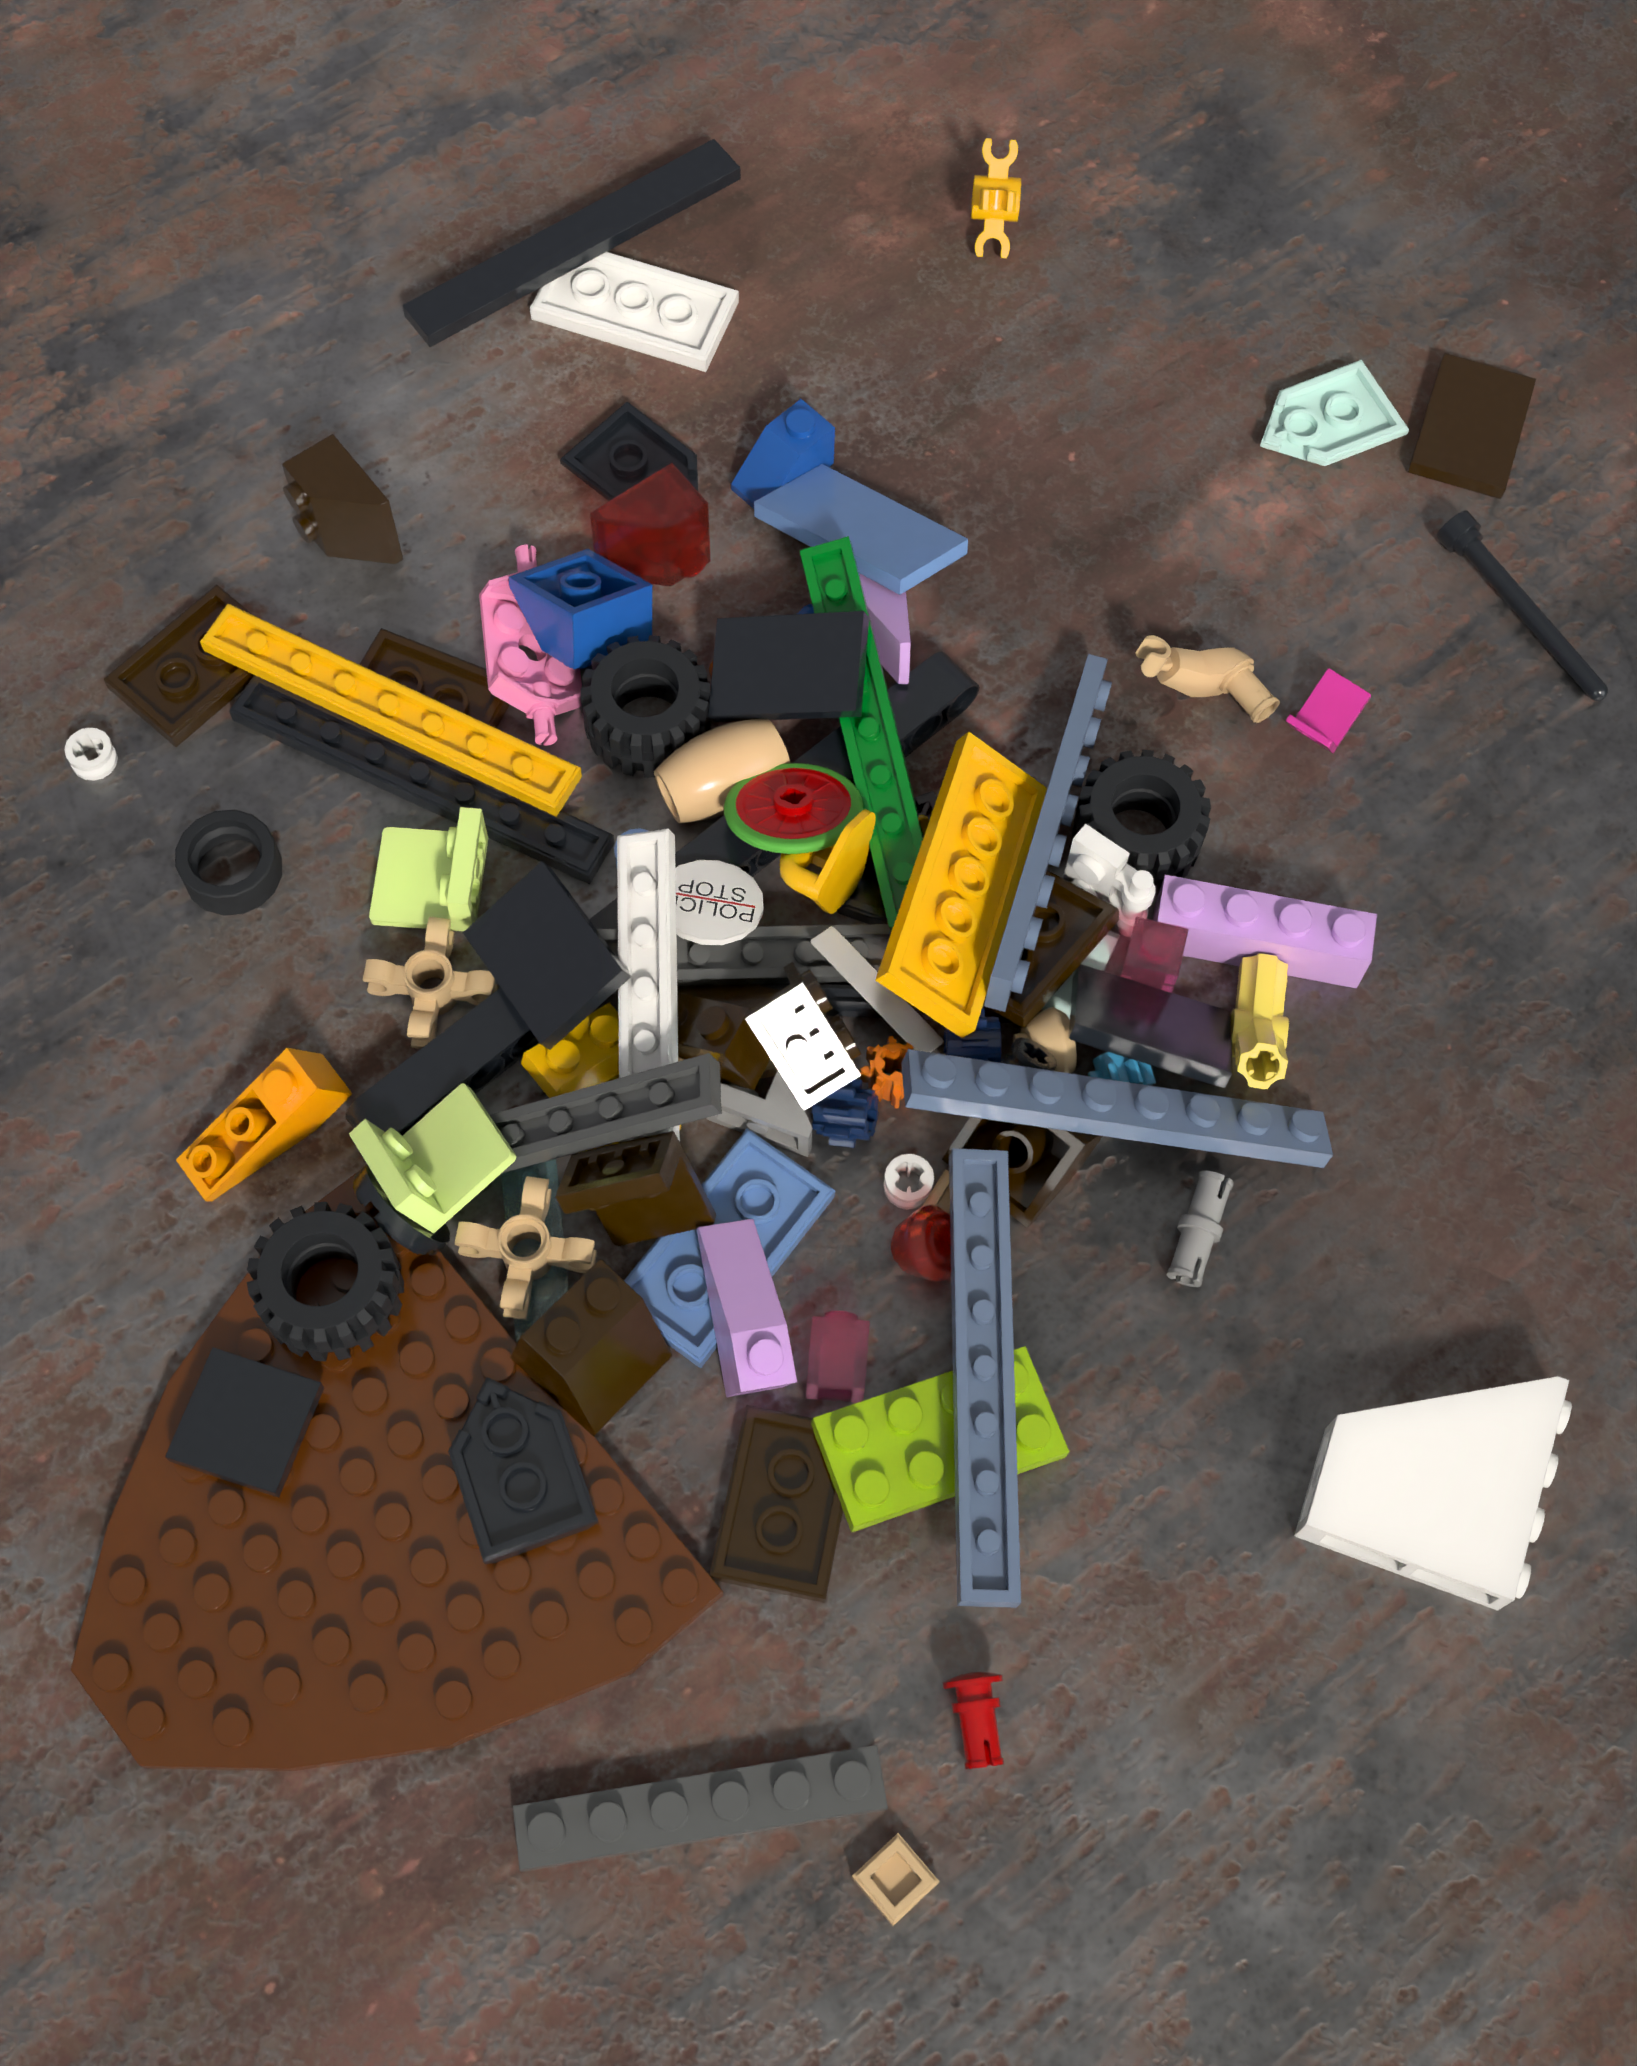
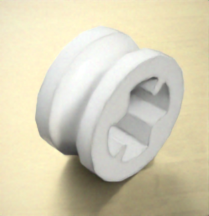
M98 728L80 729L73 733L66 741L65 755L77 776L85 780L95 781L105 778L115 769L118 761L117 752L105 732ZM90 748H95L99 756L94 760L88 761L84 752Z
M904 1154L894 1158L887 1166L883 1186L886 1197L898 1208L909 1210L922 1206L933 1189V1169L928 1161L918 1155ZM906 1171L907 1177H910L911 1172L917 1173L920 1176L918 1182L919 1190L911 1192V1187L909 1186L907 1192H904L897 1188L900 1178L899 1173Z

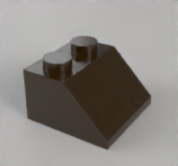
M334 434L282 463L288 485L283 487V491L290 505L297 512V515L292 517L297 531L308 544L315 541L328 557L397 564L403 560L389 500Z
M753 984L677 987L678 1057L686 1060L710 1053L720 1062V1082L754 1090L771 1058L745 1020L744 1013L781 990Z
M970 1117L942 1160L949 1165V1155L952 1148L1008 1151L1010 1215L1028 1228L1079 1171L1103 1136Z
M600 1259L520 1336L510 1358L584 1429L595 1437L673 1355L643 1298Z

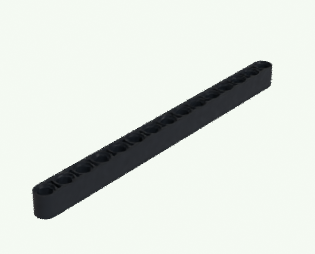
M945 652L935 653L909 673V684L895 683L888 689L904 758L962 714L972 704L980 690L979 685ZM841 726L793 762L831 769L843 775L855 785ZM724 815L675 853V868L696 860H719L737 866L753 877L778 858L781 853L765 851L744 842L730 829ZM618 897L589 919L596 929H618ZM500 987L361 1094L348 1108L346 1120L355 1128L364 1119H367L384 1132L389 1128H393L403 1136L460 1084L464 1083L475 1094L520 1060L524 1052L538 1045L539 1041Z

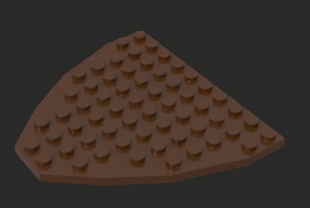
M357 1173L318 1201L328 1202L331 1210L336 1212L339 1203L350 1205L356 1216L363 1211L373 1218L376 1227L379 1228L378 1222L374 1219L379 1210L371 1201L366 1206L361 1205L353 1189V1179ZM314 1205L307 1209L305 1212H314ZM384 1232L402 1268L399 1271L404 1279V1293H398L402 1303L399 1315L389 1314L387 1318L392 1328L384 1337L377 1331L370 1337L374 1344L373 1347L365 1352L362 1351L359 1345L349 1348L351 1358L338 1360L334 1352H328L326 1361L313 1360L308 1351H305L302 1357L291 1352L285 1343L280 1344L272 1335L253 1307L255 1303L249 1296L247 1282L253 1281V1279L247 1273L172 1375L107 1525L71 1671L139 1766L145 1769L298 1771L453 1748L631 1675L723 1596V1591L596 1438L584 1429L510 1358L517 1343L440 1251L433 1256L429 1255V1253L426 1255L413 1253ZM342 1258L326 1259L314 1264L300 1279L296 1300L309 1306H324L338 1301L352 1288L357 1277L358 1265ZM212 1347L321 1382L324 1386L323 1393L279 1498L170 1462L165 1457ZM487 1377L508 1386L509 1389L532 1400L541 1401L561 1411L599 1522L587 1530L490 1564H484L448 1452L459 1429L462 1430L477 1401L476 1397Z

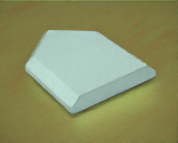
M1359 360L1280 390L1260 447L1327 466L1407 435L1409 428L1363 361Z

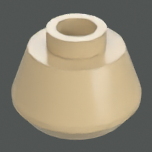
M1049 1007L1038 1013L1025 1028L1021 1027V1033L1013 1035V1042L1016 1038H1027L1047 1049L1057 1062L1054 1071L1071 1074L1076 1068L1075 1041L1069 1039L1070 1020L1066 1013L1054 1007Z

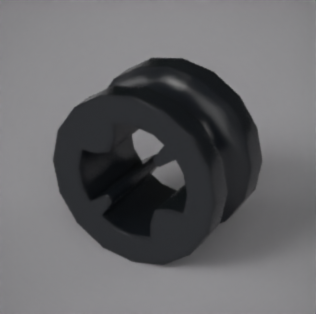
M1022 1037L1015 1039L1011 1045L1012 1053L1005 1054L1000 1062L1054 1071L1057 1066L1056 1059L1047 1049L1035 1041Z

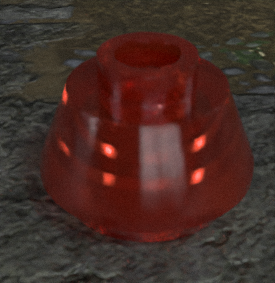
M922 1206L897 1225L891 1241V1252L894 1260L904 1272L934 1282L944 1281L951 1277L950 1214L939 1206Z

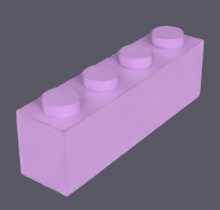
M1165 875L1155 903L1148 949L1235 966L1240 965L1243 957H1252L1259 953L1274 955L1280 961L1288 964V976L1357 989L1372 961L1377 914Z

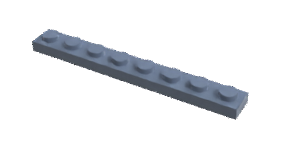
M1091 654L1087 656L992 970L984 1004L985 1007L1005 1012L1011 991L1022 994L1030 962L1021 960L1024 948L1035 950L1043 919L1033 917L1036 906L1047 909L1055 877L1046 875L1048 865L1059 867L1067 836L1058 834L1060 825L1071 827L1079 796L1070 794L1072 785L1081 788L1083 786L1090 757L1081 755L1083 747L1094 748L1101 719L1092 716L1095 709L1105 710L1112 682L1103 680L1108 661L1106 658Z
M912 1049L907 1050L901 1063L906 1108L1324 1168L1333 1156L1324 1113L1321 1111Z
M952 1148L949 1155L957 1606L1017 1608L1021 1604L1008 1151Z

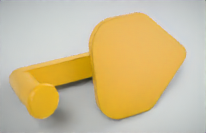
M867 809L862 810L845 826L836 844L831 847L801 854L781 853L779 863L780 876L786 885L811 898L823 911L834 914L853 894L863 875L870 847L869 842L872 839L876 821L875 813ZM918 815L924 836L929 818L925 815ZM812 863L823 869L818 875L805 868Z

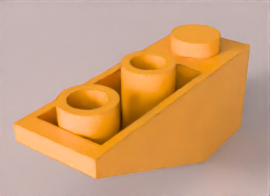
M286 1048L176 1161L203 1199L212 1202L315 1132L352 1095V1092L323 1054Z

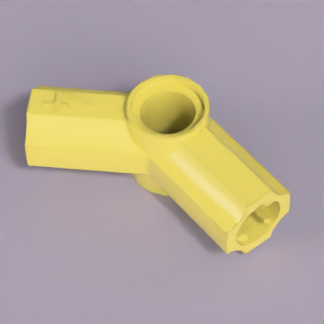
M1260 953L1252 957H1243L1239 965L1235 1009L1231 1012L1232 1057L1235 1058L1237 1071L1247 1079L1248 1086L1268 1089L1275 1081L1285 1078L1288 1064L1286 1044L1289 1019L1283 1016L1288 964L1280 961L1277 956Z

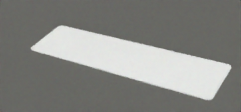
M829 927L811 939V944L906 1042L914 1047V1050L932 1052L944 1042L904 999L875 981L878 972L834 927Z

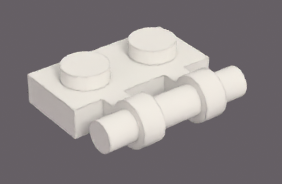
M1085 824L1073 838L1063 879L1119 909V921L1117 922L1119 933L1127 937L1133 936L1146 923L1148 907L1151 906L1155 896L1156 888L1153 883V876L1145 870L1137 871L1128 865L1129 852Z

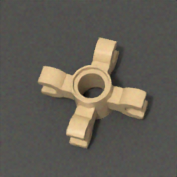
M429 917L426 928L425 949L412 955L405 963V966L395 965L379 959L366 960L363 981L368 982L367 992L369 994L378 996L410 995L413 1011L408 1022L407 1036L412 1037V1048L421 1049L436 1038L438 1016L449 1012L455 1006L457 1000L478 1005L499 989V986L494 984L495 978L489 971L474 970L468 973L453 971L449 961L455 936L454 931H450L451 919ZM429 978L443 979L440 985L435 988H420V985Z
M526 1176L520 1215L508 1219L500 1229L489 1228L472 1222H459L455 1245L460 1246L459 1255L473 1258L493 1257L503 1259L508 1270L500 1301V1308L504 1309V1317L527 1319L533 1280L543 1277L552 1266L586 1273L595 1265L597 1250H594L595 1241L578 1237L558 1238L549 1235L545 1225V1218L549 1210L552 1190L548 1189L549 1179ZM535 1239L541 1243L539 1249L531 1256L519 1257L512 1253L514 1246L521 1240Z

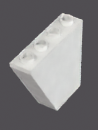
M1557 1376L1337 1415L1325 1428L1294 1536L1497 1611L1513 1602L1515 1597L1520 1599L1526 1591L1531 1575V1565L1524 1563L1529 1542L1534 1543L1539 1537L1545 1518V1510L1538 1507L1542 1488H1548L1551 1485L1558 1466V1455L1551 1453L1556 1433H1563L1571 1414L1572 1403L1565 1400L1569 1380Z

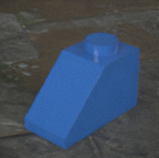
M802 399L798 400L766 425L732 481L731 490L754 509V501L817 466L823 464L830 467L834 464L835 427Z

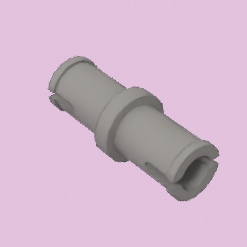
M1213 1171L1199 1172L1198 1183L1188 1214L1181 1215L1177 1229L1181 1232L1171 1266L1167 1271L1168 1278L1171 1280L1176 1279L1177 1283L1190 1287H1200L1202 1285V1277L1213 1243L1220 1242L1223 1228L1219 1223L1229 1192L1234 1184L1230 1178H1225L1224 1180L1225 1175Z

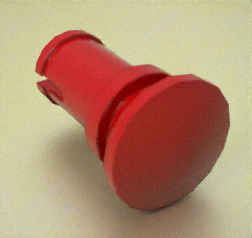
M971 1672L955 1676L943 1682V1689H956L957 1703H952L953 1713H959L965 1754V1769L1004 1764L1001 1756L995 1708L1001 1707L999 1697L993 1698L991 1686L993 1682L1003 1681L1001 1674Z

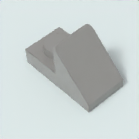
M778 1070L765 1099L760 1098L755 1090L720 1083L722 1114L707 1117V1120L741 1133L748 1128L768 1143L808 1157L812 1148L813 1128L805 1110H803Z

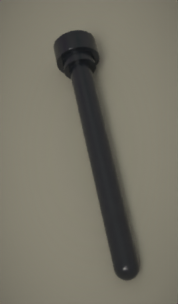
M1462 511L1445 523L1437 534L1438 540L1450 553L1456 551L1459 556L1466 555L1587 696L1594 701L1603 700L1608 693L1607 685L1481 542L1483 539V535L1479 532L1481 525L1469 511Z

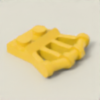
M609 1002L588 1015L551 1050L539 1043L524 1052L521 1065L549 1098L618 1079L619 1013ZM619 1142L611 1143L597 1148L618 1144Z

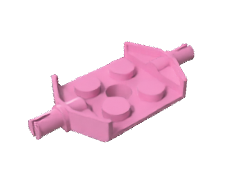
M520 545L515 549L518 572L489 580L479 594L488 690L492 695L526 713V718L533 719L535 742L538 745H541L543 742V746H548L557 741L554 716L582 706L580 669L573 670L541 650L509 587V576L537 567L536 548L531 545L528 549V545ZM519 645L530 648L536 654L538 661L530 660L526 653L519 649Z

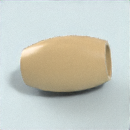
M751 719L722 725L694 737L667 757L654 770V776L660 793L674 819L678 823L696 822L723 816L725 799L737 782L764 773L780 764L791 762L786 747L769 719Z

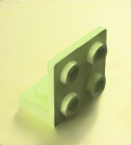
M460 807L458 826L449 827L448 831L386 827L383 829L369 918L373 925L426 929L429 917L451 919L450 931H465L477 920L488 846V834L482 809Z
M464 1083L456 1087L403 1136L393 1128H389L384 1132L367 1119H364L349 1133L393 1207L432 1233L441 1228L516 1160V1154L473 1090Z

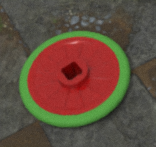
M803 763L780 764L764 773L737 782L729 791L724 804L726 822L736 836L756 848L783 854L809 853L835 845L845 826L863 810L861 795L850 780L831 769Z

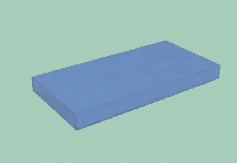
M823 464L754 501V517L810 547L849 536L859 573L899 595L965 556L968 550V538Z
M748 1128L701 1184L716 1213L714 1225L747 1219L754 1220L772 1277L835 1197V1190ZM695 1229L659 1237L624 1281L643 1298L666 1344L701 1369L716 1350L717 1342L698 1235Z

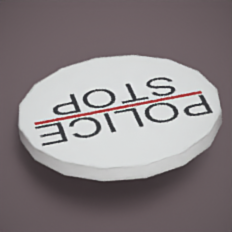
M696 860L675 868L676 934L679 937L701 945H725L743 939L756 929L763 915L764 906L763 893L753 877L739 867L719 860Z

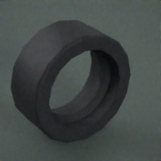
M235 809L214 811L196 819L182 833L175 849V867L191 899L204 910L223 916L245 914L262 906L275 893L282 878V857L267 825L253 814ZM233 840L250 842L257 847L260 853V861L257 868L246 879L232 885L217 886L206 883L201 878L198 866L202 857L212 847L225 841Z

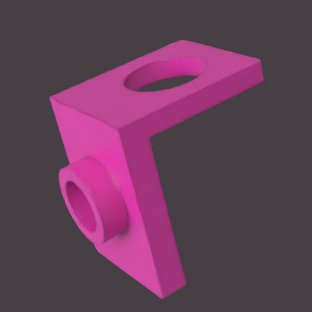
M1327 669L1297 716L1293 717L1289 714L1285 721L1291 728L1331 753H1334L1370 700L1371 694L1335 671Z

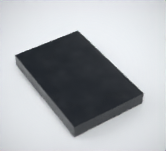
M864 611L717 618L708 716L714 722H733L751 719L788 720L861 717L869 617Z
M543 861L538 863L463 932L536 1039L549 1050L632 977L552 868Z
M1080 964L1076 969L1072 979L1069 1024L1070 1040L1226 1088L1233 1073L1231 1011Z

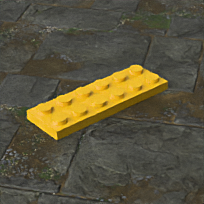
M967 732L956 741L875 981L961 1038L976 1030L992 970L1048 789L970 732Z

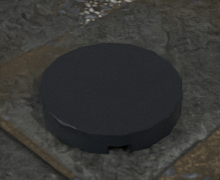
M368 1164L354 1176L353 1189L358 1201L364 1206L370 1201L379 1210V1213L374 1217L378 1222L377 1225L397 1243L413 1253L422 1255L429 1253V1255L433 1256L450 1241V1231L446 1223L435 1233H432L397 1211Z

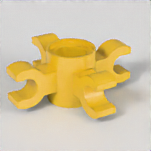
M985 138L982 144V155L988 164V176L974 175L971 219L984 220V228L975 240L974 249L977 257H983L984 243L990 238H995L1001 244L1000 257L1007 258L1010 251V242L1003 232L1004 221L1018 222L1021 178L1008 177L1009 166L1015 161L1018 154V145L1016 140H1009L1008 154L1004 158L997 159L991 153L992 139Z

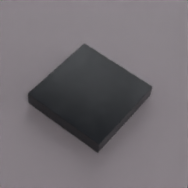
M212 1347L165 1457L170 1462L279 1498L323 1393L324 1386L321 1382Z

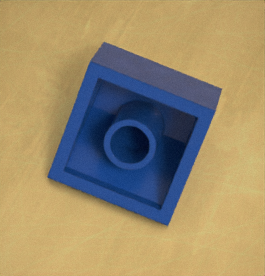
M585 549L509 576V587L541 650L573 670L592 665L591 660L598 653L605 656L608 655L607 646L616 641L620 646L628 644L627 637L638 636L639 641H648L649 635H652L653 585L590 549Z

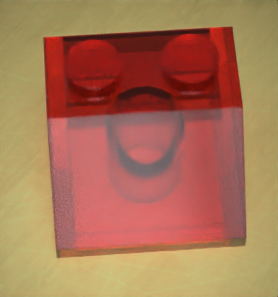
M673 463L590 513L594 552L651 584L673 586L685 577L691 578L696 576L705 568L706 564L711 562L708 502Z

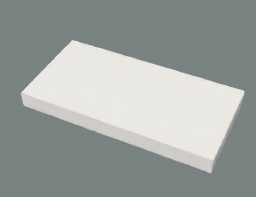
M605 252L541 287L530 307L531 320L706 372L739 303V291Z

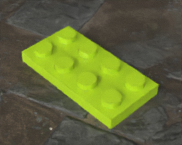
M1026 1346L1014 1350L1017 1474L1063 1459L1069 1453ZM953 1371L812 1419L813 1432L838 1494L851 1533L955 1497Z

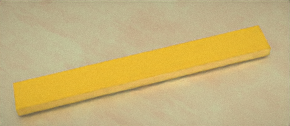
M230 604L225 606L200 641L203 650L217 658L557 817L582 778L581 768Z

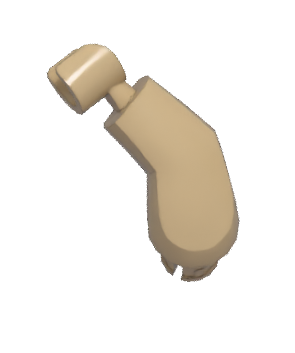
M1151 635L1143 640L1135 652L1138 658L1145 659L1141 664V670L1145 676L1154 677L1157 675L1161 684L1190 697H1210L1222 693H1230L1249 714L1254 723H1259L1268 718L1280 704V701L1270 693L1253 673L1254 660L1236 648H1215L1202 651L1176 647L1170 648L1165 640Z

